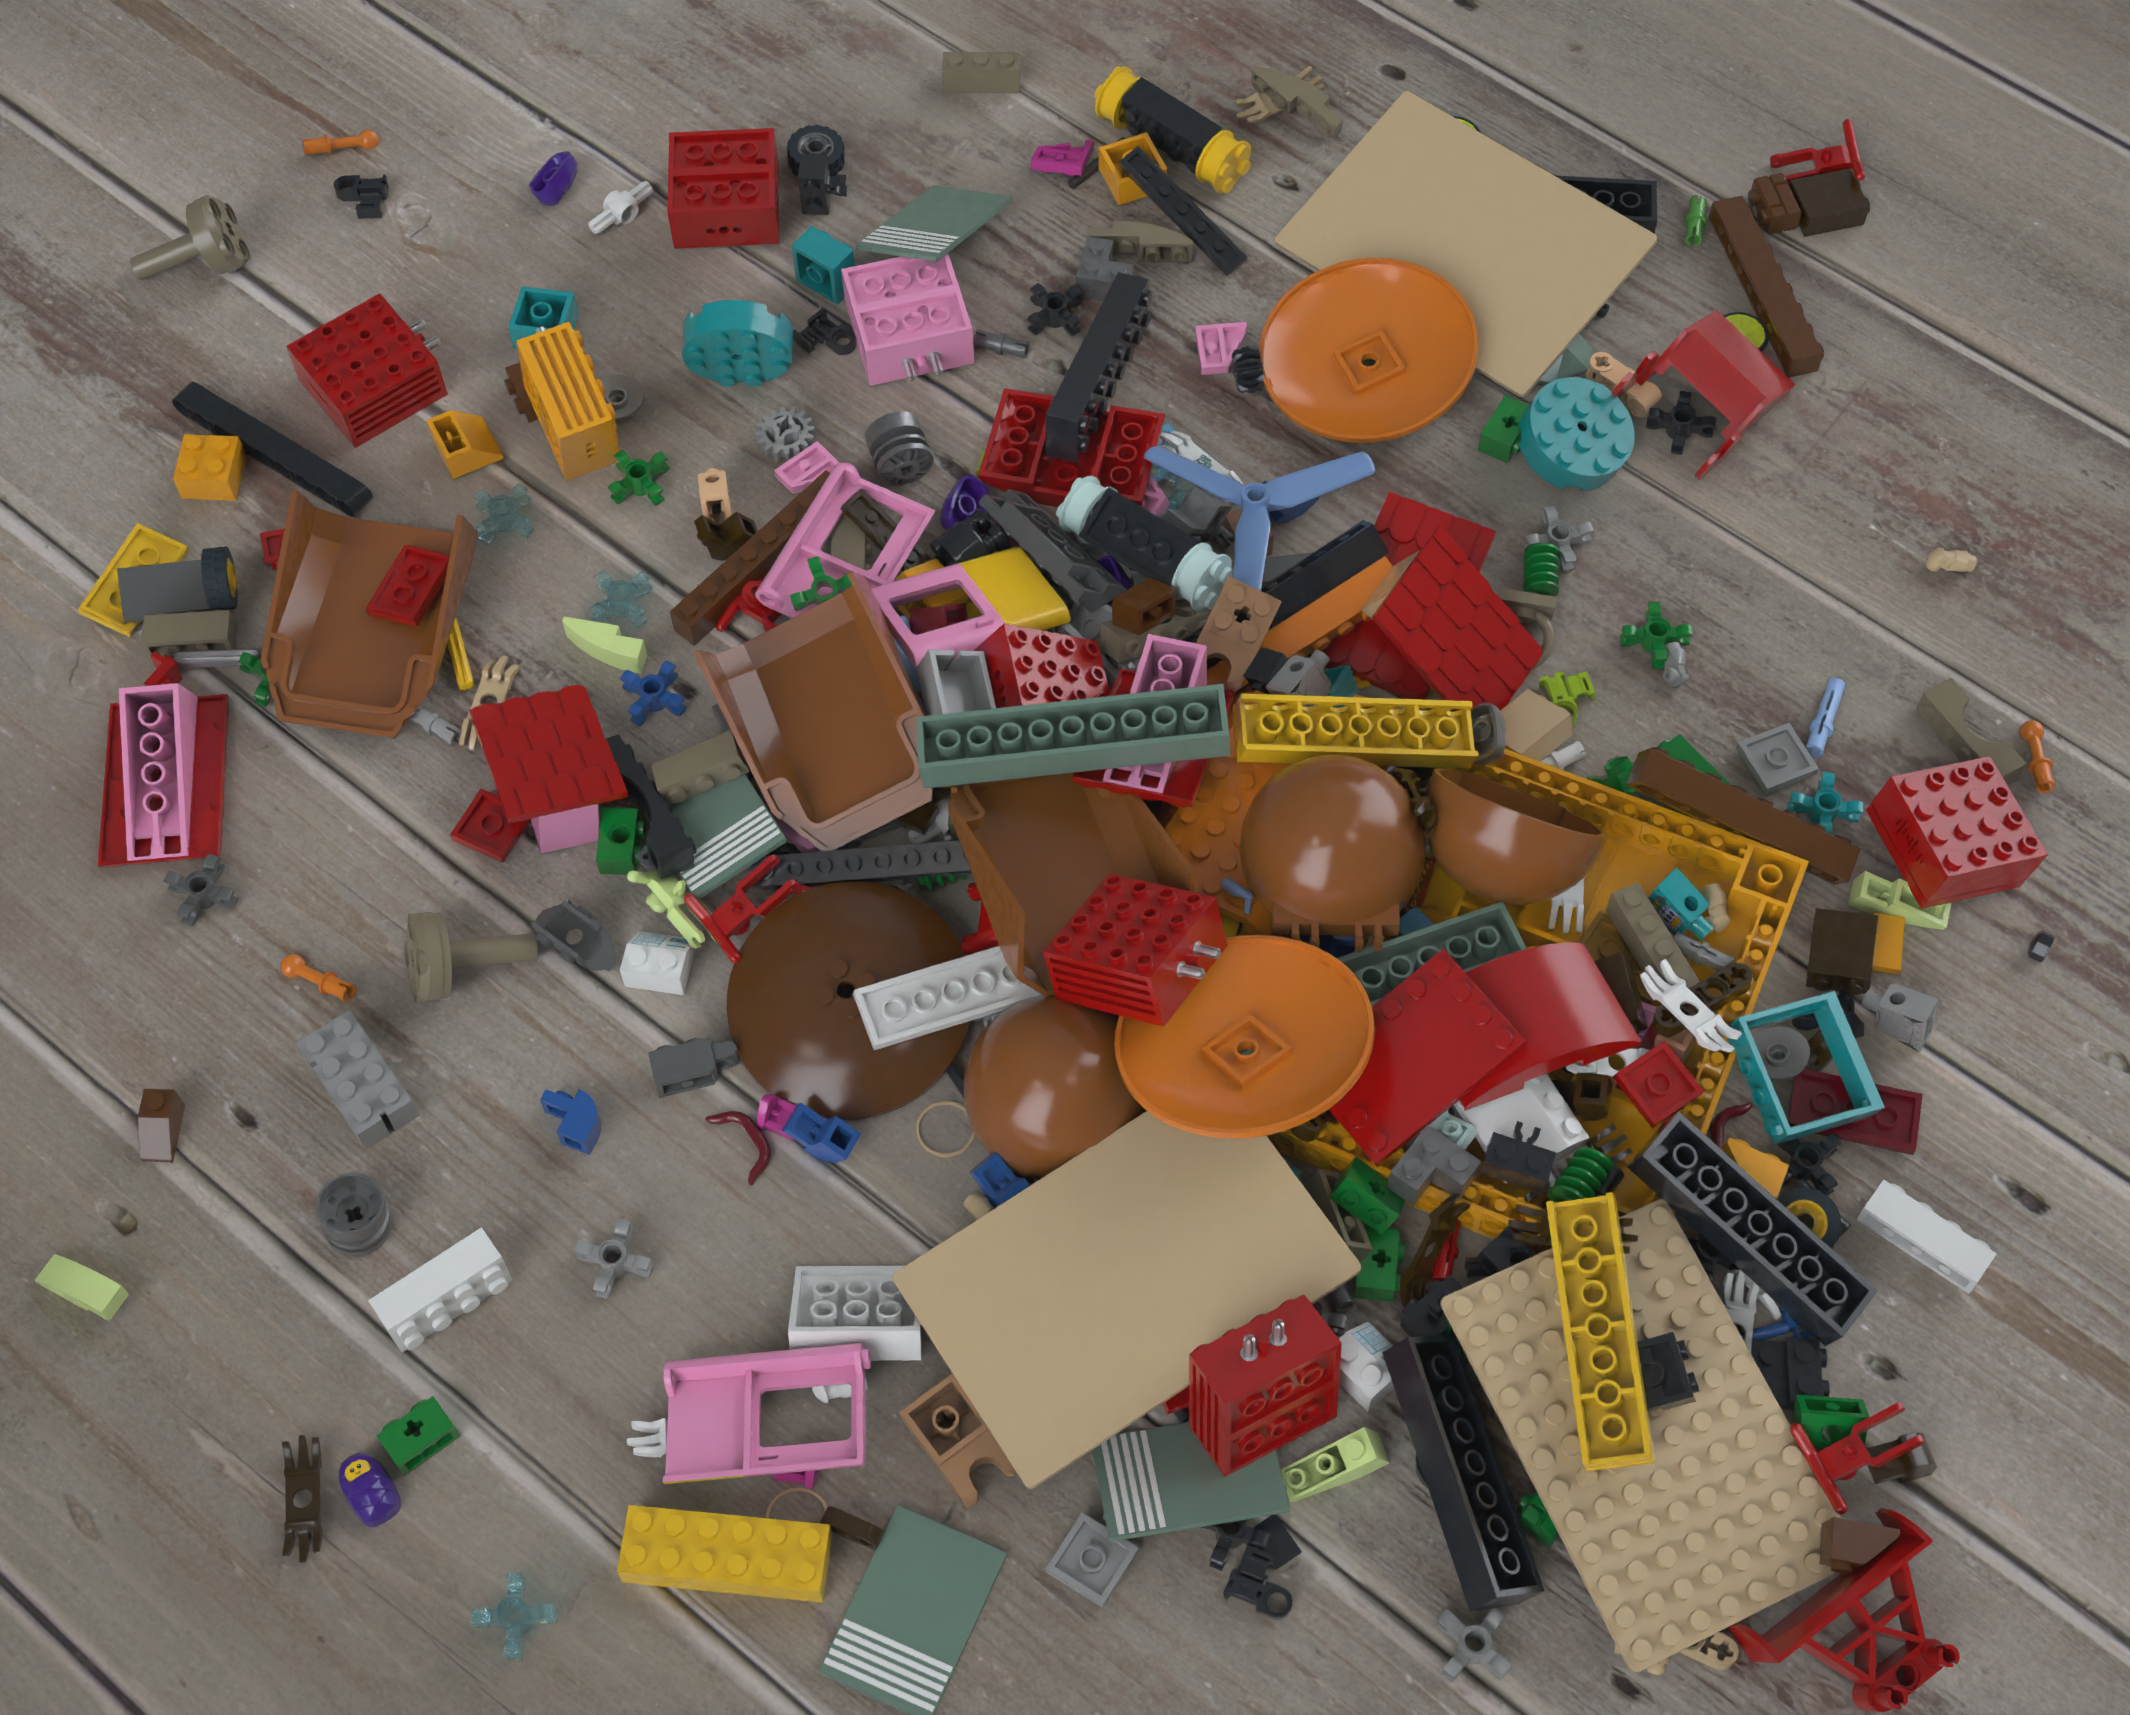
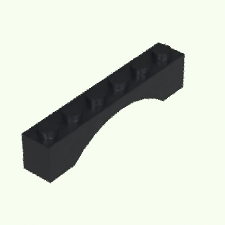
M619 734L606 738L627 789L628 797L641 807L651 823L647 837L648 858L659 877L664 879L693 868V854L697 852L693 839L690 836L686 837L681 821L678 817L674 818L672 816L668 801L660 798L655 782L653 780L649 781L642 762L637 763L630 744H625Z

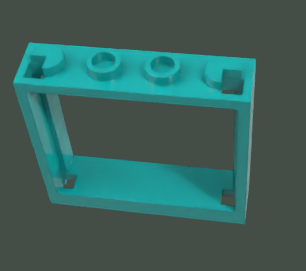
M1835 991L1741 1016L1728 1025L1742 1033L1737 1040L1727 1038V1040L1735 1048L1734 1051L1739 1061V1069L1742 1075L1746 1077L1751 1089L1752 1100L1758 1106L1764 1121V1129L1771 1137L1773 1145L1865 1119L1885 1108ZM1814 1013L1854 1109L1790 1127L1750 1030Z

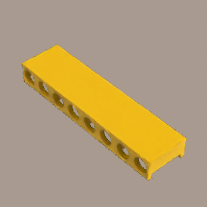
M1241 693L1237 702L1232 706L1237 762L1296 763L1313 756L1336 754L1356 757L1377 766L1470 769L1478 757V751H1475L1470 712L1473 707L1472 701ZM1248 702H1257V704L1245 705ZM1277 703H1287L1286 705H1282V706H1275V705H1274V704H1277ZM1307 704H1316L1315 706L1304 707ZM1336 705H1346L1340 708H1333ZM1365 706H1375V707L1369 708V709H1363V708H1362V707H1365ZM1394 707H1404V708H1402V709H1397V710H1392V709H1391V708H1394ZM1423 708H1433V709H1431V710H1426V711H1421V710H1420V709H1423ZM1452 709H1462V710L1454 711V712H1450V711H1449V710H1452Z
M1613 1192L1606 1193L1605 1196L1556 1203L1547 1201L1546 1205L1582 1463L1586 1471L1655 1463L1616 1198Z

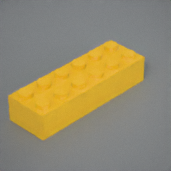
M628 1505L617 1573L622 1583L823 1603L833 1535L829 1524Z

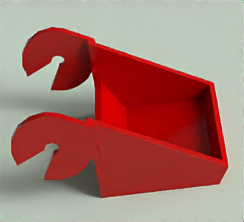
M1716 310L1685 328L1660 357L1656 351L1649 353L1634 374L1629 371L1613 390L1612 395L1615 398H1619L1636 383L1642 386L1656 373L1662 376L1672 365L1730 421V424L1720 433L1726 440L1696 472L1695 477L1700 480L1734 449L1747 430L1788 395L1795 384Z

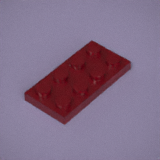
M1804 1069L1793 1077L1788 1113L1790 1127L1854 1109L1841 1076ZM1875 1084L1885 1108L1871 1117L1813 1133L1827 1137L1834 1134L1841 1140L1914 1155L1917 1147L1923 1094Z

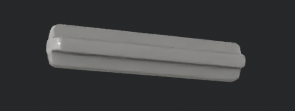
M257 648L177 651L174 654V660L178 663V668L241 666L238 661L243 652L250 653L260 660L261 653Z

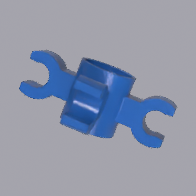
M666 660L661 665L657 675H646L642 679L630 670H626L620 677V680L625 682L622 688L630 693H636L641 696L628 710V713L633 715L630 719L631 722L641 726L646 720L649 711L657 712L664 708H667L676 716L683 714L687 708L682 704L685 699L676 693L666 691L669 684H672L678 677V673L674 671L676 668L675 664Z

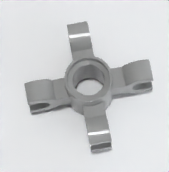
M1555 506L1544 508L1545 516L1541 519L1544 527L1547 529V534H1530L1526 536L1528 544L1524 545V549L1535 543L1553 544L1560 550L1558 558L1560 559L1561 570L1563 572L1574 570L1572 562H1576V556L1570 545L1592 542L1590 534L1594 533L1593 527L1590 522H1585L1573 528L1568 522L1559 520Z
M619 1219L615 1227L613 1239L604 1241L600 1246L584 1240L577 1241L574 1253H577L576 1258L581 1261L595 1262L601 1265L600 1274L597 1276L593 1286V1290L596 1291L595 1295L598 1297L609 1299L615 1278L624 1276L628 1271L650 1278L654 1267L650 1264L651 1259L645 1256L627 1254L626 1247L634 1232V1228L631 1227V1221ZM612 1255H621L620 1259L615 1263L606 1262Z
M1494 1607L1480 1626L1470 1625L1465 1627L1453 1613L1446 1609L1438 1618L1436 1626L1457 1641V1653L1445 1665L1441 1674L1452 1683L1467 1664L1474 1665L1481 1662L1501 1681L1512 1665L1490 1648V1636L1503 1623L1506 1615ZM1468 1638L1477 1639L1482 1645V1650L1478 1652L1469 1650L1465 1645V1640Z

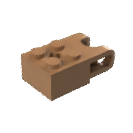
M1228 576L1196 644L1207 646V660L1220 658L1227 663L1230 672L1225 684L1226 689L1237 693L1245 679L1243 675L1256 656L1282 601ZM1242 612L1246 614L1249 621L1243 620L1242 623L1236 621L1238 616L1234 614Z
M953 1373L899 1412L903 1423L966 1508L970 1509L979 1501L977 1490L971 1482L972 1473L978 1466L985 1463L994 1464L1008 1477H1012L1017 1473ZM946 1418L948 1421L953 1419L955 1421L952 1422V1427L941 1428V1420Z

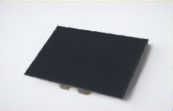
M1276 1514L1269 1516L1253 1527V1529L1263 1530L1272 1535L1267 1553L1276 1556L1273 1563L1276 1570L1302 1553Z

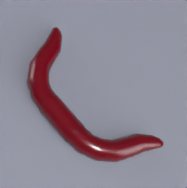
M1752 1103L1728 1107L1717 1114L1712 1125L1711 1141L1720 1148L1724 1144V1127L1727 1121L1747 1113L1751 1109Z
M728 1111L707 1116L705 1120L711 1124L720 1125L734 1122L742 1125L758 1148V1161L750 1170L748 1183L752 1186L769 1164L771 1152L767 1139L751 1117L742 1112Z

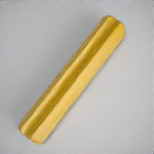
M455 617L447 645L459 689L465 691L474 687V681L459 624Z

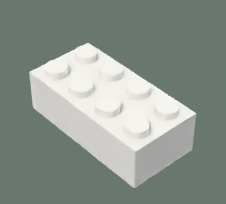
M481 1227L368 1301L400 1352L403 1353L407 1349L412 1350L421 1345L424 1338L433 1332L446 1329L452 1323V1320L462 1313H469L475 1310L480 1305V1302L491 1294L501 1293L513 1279L502 1256Z

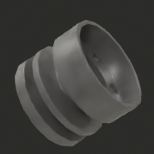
M899 411L889 413L876 419L865 432V442L882 482L889 485L908 484L922 478L933 466L934 456L929 449L930 446L925 439V433L916 415Z
M356 1172L346 1173L329 1180L320 1190L316 1200V1214L330 1247L340 1254L352 1257L362 1256L379 1249L387 1240L392 1228L391 1215L384 1193L377 1181L365 1174Z

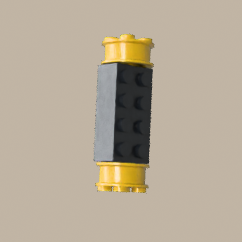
M1117 66L1105 82L1099 85L1095 91V113L1099 118L1110 119L1116 129L1122 130L1127 128L1134 136L1147 132L1156 149H1161L1167 153L1173 161H1180L1196 175L1198 181L1212 184L1215 192L1228 194L1240 177L1249 171L1251 167V162L1249 161L1251 145L1247 141L1234 139L1231 131L1227 129L1222 130L1221 126L1152 84L1146 78L1135 77L1129 67Z

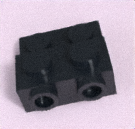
M1674 1332L1638 1341L1647 1411L1650 1412L1661 1408L1664 1411L1696 1402L1693 1393L1700 1392L1694 1372L1687 1373L1683 1362L1690 1359L1684 1340L1677 1341Z
M1786 1337L1784 1342L1752 1340L1751 1355L1781 1409L1794 1410L1796 1395L1829 1397V1381L1822 1380V1368L1827 1366L1826 1348H1820V1339Z

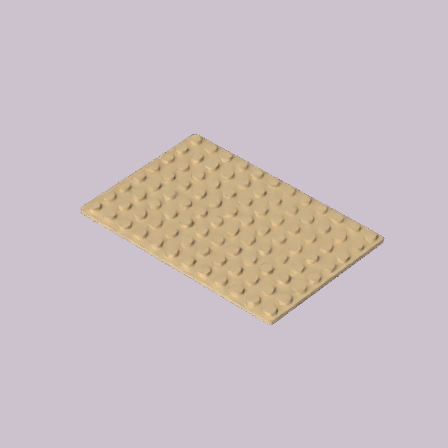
M1405 91L1275 237V243L1317 271L1348 260L1391 258L1420 265L1440 275L1462 295L1475 319L1478 332V358L1475 369L1516 395L1524 397L1656 245L1657 236L1409 91Z
M1146 1111L1113 1132V1134L1097 1145L1088 1148L896 1271L892 1279L1026 1488L1034 1489L1189 1386V1354L1195 1348L1221 1338L1228 1330L1238 1329L1248 1324L1259 1314H1267L1273 1311L1286 1300H1294L1304 1294L1310 1303L1314 1304L1361 1272V1264L1267 1136L1229 1139L1197 1135L1168 1125Z
M1659 1199L1619 1217V1219L1633 1218L1632 1226L1620 1228L1621 1233L1638 1235L1637 1242L1623 1243V1246L1630 1247V1254H1624L1637 1342L1674 1332L1677 1341L1684 1340L1690 1359L1683 1362L1687 1373L1694 1372L1700 1392L1693 1393L1696 1402L1664 1411L1661 1408L1648 1412L1655 1463L1586 1471L1582 1463L1553 1248L1443 1297L1440 1301L1441 1308L1628 1669L1633 1673H1638L1836 1573L1831 1571V1566L1819 1564L1821 1523L1833 1517L1841 1518L1834 1511L1790 1433L1788 1420L1670 1206L1664 1199Z

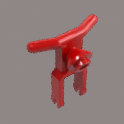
M1846 119L1842 123L1846 145L1825 147L1820 150L1810 147L1775 154L1770 158L1772 168H1780L1809 160L1813 161L1814 170L1784 175L1788 185L1794 179L1852 168L1854 176L1858 181L1864 180L1866 175L1860 158L1854 125L1850 119Z
M766 576L745 584L742 592L728 605L716 623L718 631H725L739 610L763 624L765 632L778 626L774 622L782 613L766 607L759 602L755 595Z
M775 854L767 857L757 868L736 885V893L717 908L712 915L695 895L688 893L684 896L685 904L707 928L731 963H738L741 960V955L730 940V937L746 933L750 927V920L754 916L765 917L799 887V883L794 879L787 881L758 908L746 894L747 890L779 864L780 860Z
M1902 1402L1895 1403L1853 1426L1851 1435L1818 1453L1801 1424L1793 1423L1790 1426V1433L1837 1514H1845L1848 1508L1834 1483L1835 1481L1852 1479L1858 1469L1866 1465L1878 1468L1925 1443L1922 1436L1917 1435L1873 1458L1860 1439L1861 1433L1902 1413L1905 1410Z

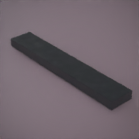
M1139 146L1119 161L1118 166L1193 240L1200 250L1226 276L1246 261L1247 256Z

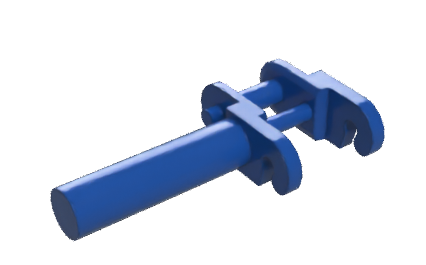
M1779 1307L1783 1321L1753 1329L1752 1340L1761 1341L1787 1334L1788 1332L1793 1333L1791 1338H1810L1814 1336L1809 1331L1800 1333L1797 1326H1801V1324L1791 1319L1790 1315L1786 1314L1782 1307ZM1740 1332L1742 1339H1744V1332Z

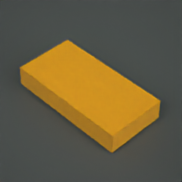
M1874 912L1873 915H1878L1872 971L1899 975L1902 966L1905 917Z

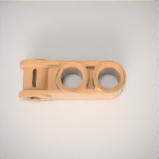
M1596 352L1590 358L1589 365L1591 368L1586 372L1585 379L1602 384L1613 392L1629 371L1632 374L1635 371L1626 367L1606 352ZM1647 381L1642 386L1636 383L1619 399L1632 415L1642 418L1649 412L1650 408H1653L1661 400L1662 394L1655 384Z

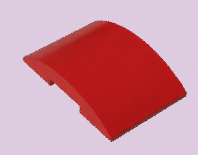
M1004 388L978 473L979 479L1004 492L1008 489L1024 492L1036 503L1059 507L1064 502L1073 482L1077 478L1094 476L1100 481L1101 486L1113 487L1122 496L1139 506L1142 505L1153 465L1152 462L1144 458V454L1148 449L1158 446L1165 420L1164 413L1111 405L1110 411H1106L1105 416H1100L1097 432L1095 435L1091 434L1087 452L1082 453L1078 463L1046 455V413L1055 396Z
M1556 943L1533 947L1505 955L1465 972L1527 1042L1523 1049L1460 1099L1465 1111L1524 1089V1082L1578 1061H1580L1582 1066L1641 1044L1640 1038L1583 943Z

